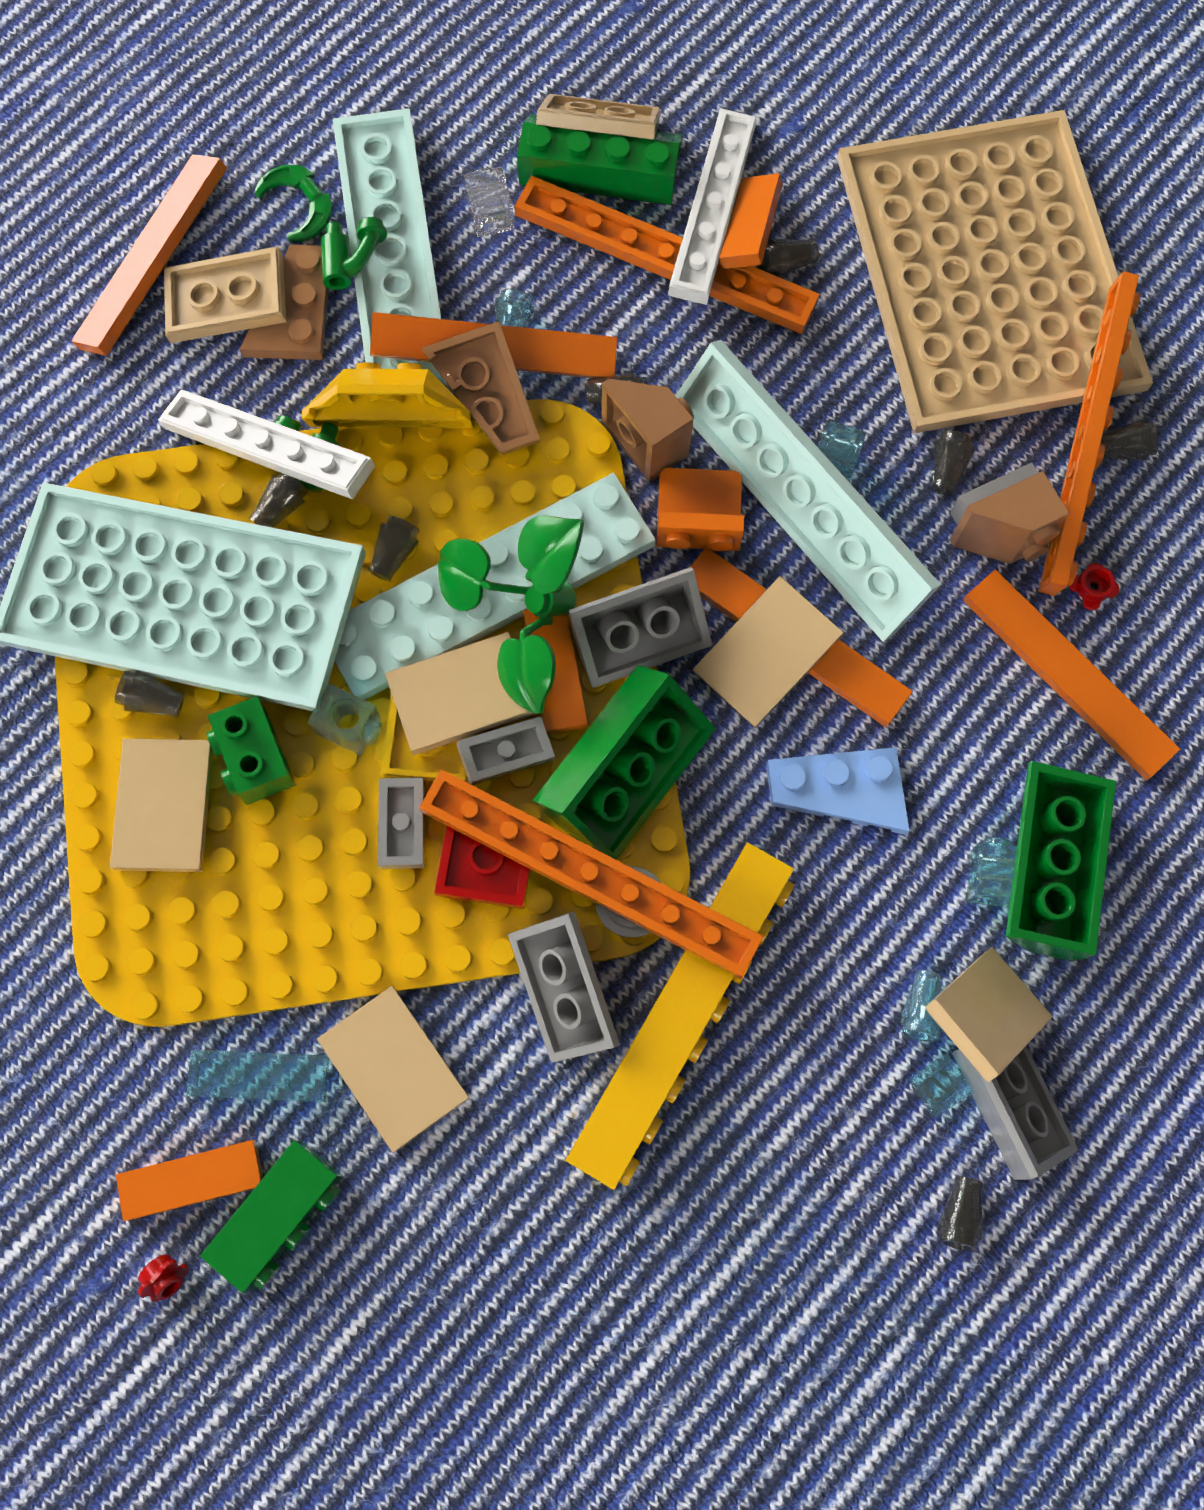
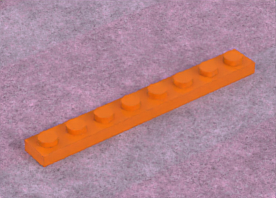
M531 175L514 206L515 216L671 280L683 237ZM719 259L709 296L803 334L818 303L820 294L753 266L723 269Z
M1123 271L1108 291L1060 496L1069 515L1059 528L1061 533L1049 543V550L1047 551L1038 590L1040 593L1055 596L1067 585L1071 586L1077 574L1078 562L1073 559L1076 546L1079 547L1082 544L1087 531V522L1082 520L1085 507L1088 508L1091 505L1096 492V483L1092 482L1094 469L1100 466L1105 453V445L1101 444L1103 430L1106 431L1114 414V406L1109 404L1112 392H1116L1123 375V368L1118 367L1120 356L1126 352L1132 336V331L1127 329L1129 317L1135 314L1141 294L1136 292L1139 278L1137 274Z
M442 769L419 807L422 813L739 979L743 978L763 938L757 932Z

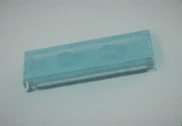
M191 1050L186 1096L326 1103L330 1059L327 1055Z

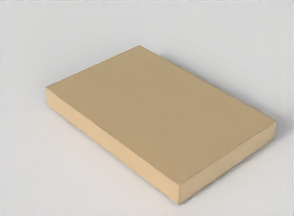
M549 94L537 110L536 125L654 139L660 123L661 109L653 106Z
M276 246L165 267V336L170 343L285 323L283 254L280 248Z
M779 576L692 670L756 729L843 636L844 632Z
M509 632L385 673L413 756L537 714L515 703L507 694L499 679L497 670L498 653L501 644L506 639H511Z
M123 738L110 858L111 869L115 871L203 872L213 750L208 740Z
M993 947L976 959L925 1007L927 1012L987 1082L1000 1075L1053 1017Z
M393 986L317 1038V1041L392 1153L400 1150L470 1099Z

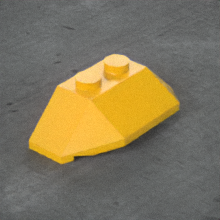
M357 363L356 369H343L302 410V419L309 427H322L324 422H329L337 427L473 428V418L470 411L429 369H422V365L417 363H400L397 365V369H381V365L377 363Z

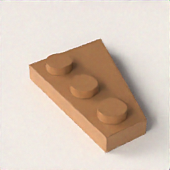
M290 245L283 258L286 322L249 329L239 349L243 358L323 360L329 288L323 284L321 246Z
M500 321L421 348L425 356L461 403L470 411L471 416L501 455L541 442Z

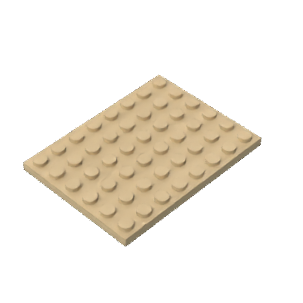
M1065 110L839 148L837 160L913 433L1082 403L1108 291L1119 276ZM1129 317L1127 329L1132 331L1131 340L1126 352L1123 355L1121 354L1118 367L1123 368L1122 379L1116 392H1112L1111 397L1148 391L1153 384L1132 317Z

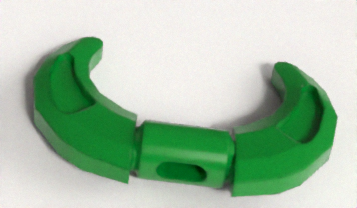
M281 165L269 170L259 180L254 192L257 198H262L268 190L284 185L295 189L300 188L311 202L309 204L308 219L305 224L299 229L287 233L286 237L290 242L307 241L318 236L329 223L333 208L329 193L323 194L314 182V173L299 165Z

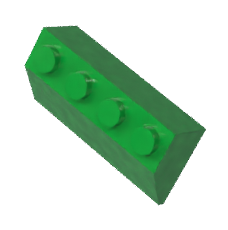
M531 114L523 122L517 152L519 185H526L532 175L571 192L672 205L683 140L682 134L657 131L654 139L541 126L536 125L537 115Z
M637 665L532 801L560 828L575 839L617 860L716 728L669 674Z
M1035 761L1028 763L1005 937L1029 952L1068 961H1076L1096 955L1116 786L1115 780Z

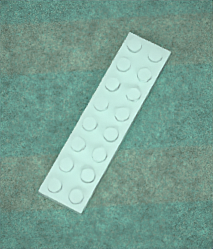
M410 108L334 118L333 126L351 256L361 243L357 238V228L363 218L377 217L383 221L387 229V238L383 242L377 243L365 267L354 276L365 362L380 364L381 369H397V365L400 363L420 364L422 369H429L452 392L431 362L370 356L373 312L441 319Z
M723 341L711 342L676 394L677 399L683 398L691 407L694 414L693 427L732 471H737L741 474L742 483L882 642L888 640L941 584Z
M612 473L479 542L491 559L490 571L485 580L531 587L533 583L525 578L528 570L522 566L518 558L519 537L525 524L534 517L544 515L581 519L584 521L581 542L573 568L566 581L575 589L655 547L656 539L618 478ZM437 564L349 610L335 663L357 703H360L389 688L385 676L386 672L470 645L524 616L523 610H528L525 605V595L483 588L482 600L475 609L458 611L448 605L441 593Z

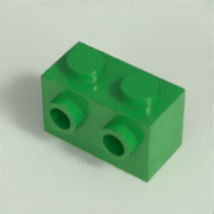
M258 696L207 715L213 730L206 732L215 756L223 755L227 769L221 771V775L231 796L237 794L248 805L296 786L267 709Z

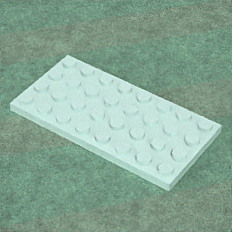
M43 482L0 605V645L248 698L258 696L262 701L320 713L366 551L362 545Z

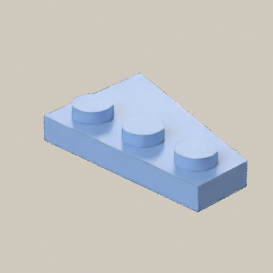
M896 747L772 759L766 763L772 806L821 817L827 815L850 820L853 824L867 827L868 825L887 828L891 829V832L907 835L909 832Z

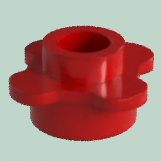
M1100 563L1089 564L1081 575H1076L1072 585L1068 586L1071 591L1078 593L1083 599V606L1091 611L1097 610L1105 599L1115 598L1119 593V585L1115 582L1112 572ZM1092 583L1096 584V585H1097V589H1096V590L1092 589V588L1090 587V584H1092Z
M168 1254L153 1259L142 1269L138 1276V1281L141 1284L138 1289L139 1296L141 1298L149 1296L152 1302L171 1297L181 1287L182 1279L188 1274L189 1267L186 1264L179 1266L177 1261Z

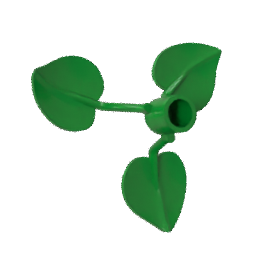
M544 515L534 517L525 524L519 537L518 558L522 566L528 570L525 578L533 583L531 587L485 580L490 571L491 559L485 548L476 541L455 539L446 543L440 551V560L438 561L439 585L445 601L453 609L458 611L475 609L482 600L484 588L492 591L525 595L527 609L539 617L538 620L520 631V639H506L501 644L497 660L499 679L507 694L519 706L533 713H544L545 701L555 678L556 661L550 644L543 637L531 635V633L544 625H551L553 623L552 616L569 615V610L576 606V592L573 586L566 581L573 568L584 527V521L581 519Z

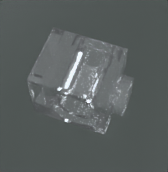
M502 166L491 169L481 168L475 172L463 174L466 199L476 237L515 230L513 205Z

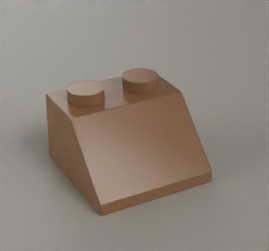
M607 379L602 383V424L649 483L660 476L662 469L672 468L689 457L694 414L689 404L683 398L677 399L668 387L615 379Z
M1044 471L968 505L950 541L953 547L1007 564H1012L1023 558L1026 562H1030L1049 550L1047 545L1061 533L1059 528L1069 515V512Z

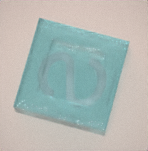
M948 1053L907 1078L933 1118L941 1115L974 1093Z

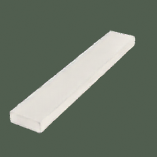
M720 108L669 285L668 296L707 305L758 117Z
M182 389L158 419L166 430L352 500L376 467L368 456Z

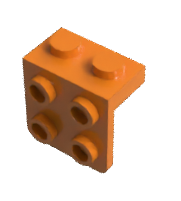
M662 469L659 476L656 547L672 549H705L707 547L714 551H739L744 533V515H741V474L737 471Z

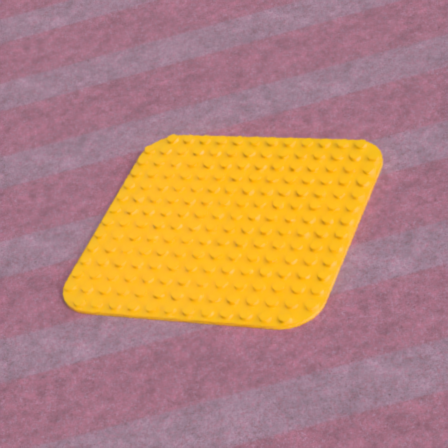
M550 399L527 400L541 442L505 455L499 453L474 418L473 428L338 427L339 432L335 440L339 443L340 447L370 457L376 466L353 500L323 489L321 492L310 491L297 484L294 477L206 444L114 456L86 468L66 486L362 545L366 555L350 610L437 565L440 560V551L449 541L470 539L479 543L612 473L616 475L626 491L620 454L615 441L607 429L595 417L583 409L569 403ZM322 428L302 430L300 432L312 436L314 433H320ZM638 556L575 588V608L641 585L642 579ZM524 616L473 643L509 632L511 639H520V631L526 627ZM572 639L589 728L630 675L592 688ZM55 656L74 958L79 976L89 994L105 1010L122 1020L148 1027H169L375 996L391 986L397 992L521 974L508 934L572 911L576 914L592 963L636 954L661 938L651 932L643 937L622 938L618 934L606 929L597 914L596 903L533 870H530L524 909L435 896L434 890L446 825L426 814L425 868L380 869L378 866L379 779H381L380 772L391 690L389 687L357 703L335 662L320 713L262 701L267 709L296 786L246 805L237 794L232 796L229 794L221 775V771L227 769L223 755L216 757L213 752L203 872L115 871L110 868L123 738L208 740L206 732L213 729L207 715L250 698ZM656 666L650 668L657 671ZM541 713L525 717L523 719L481 732L479 734H483L489 731H493L499 728H503L509 725H513L519 722L541 716ZM588 728L548 735L555 755L553 761L473 786L571 836L560 828L532 800ZM675 782L617 860L627 866L641 867L652 872L662 884L687 896L690 882V865ZM425 784V796L432 785Z

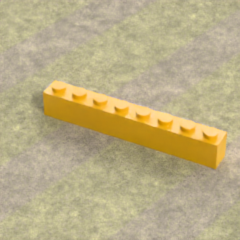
M747 842L711 904L710 909L762 935L763 938L759 944L761 946L774 922L767 919L772 907L776 904L783 908L795 884L788 881L794 868ZM685 950L566 1158V1162L612 1190L616 1188L618 1182L627 1187L640 1164V1161L633 1158L641 1141L649 1145L653 1141L663 1123V1120L658 1118L656 1114L664 1100L671 1104L674 1103L686 1081L679 1076V1073L687 1059L694 1064L697 1062L708 1042V1039L701 1036L709 1020L718 1024L731 1001L723 996L731 981L740 985L742 979Z

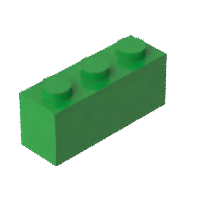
M293 1140L202 1252L200 1257L242 1294L253 1291L255 1287L263 1290L279 1271L280 1266L275 1262L288 1247L291 1251H294L308 1235L311 1228L306 1223L317 1209L324 1213L337 1199L342 1191L337 1184L344 1176L305 1143Z

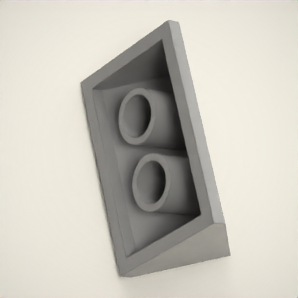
M692 567L569 610L571 636L592 688L630 675L637 665L651 668L712 646L695 572Z
M572 911L509 933L508 937L551 1063L619 1046L620 1043L575 912Z
M1027 1046L1000 1075L990 1082H987L960 1049L952 1052L1014 1180L1037 1178L1079 1151Z

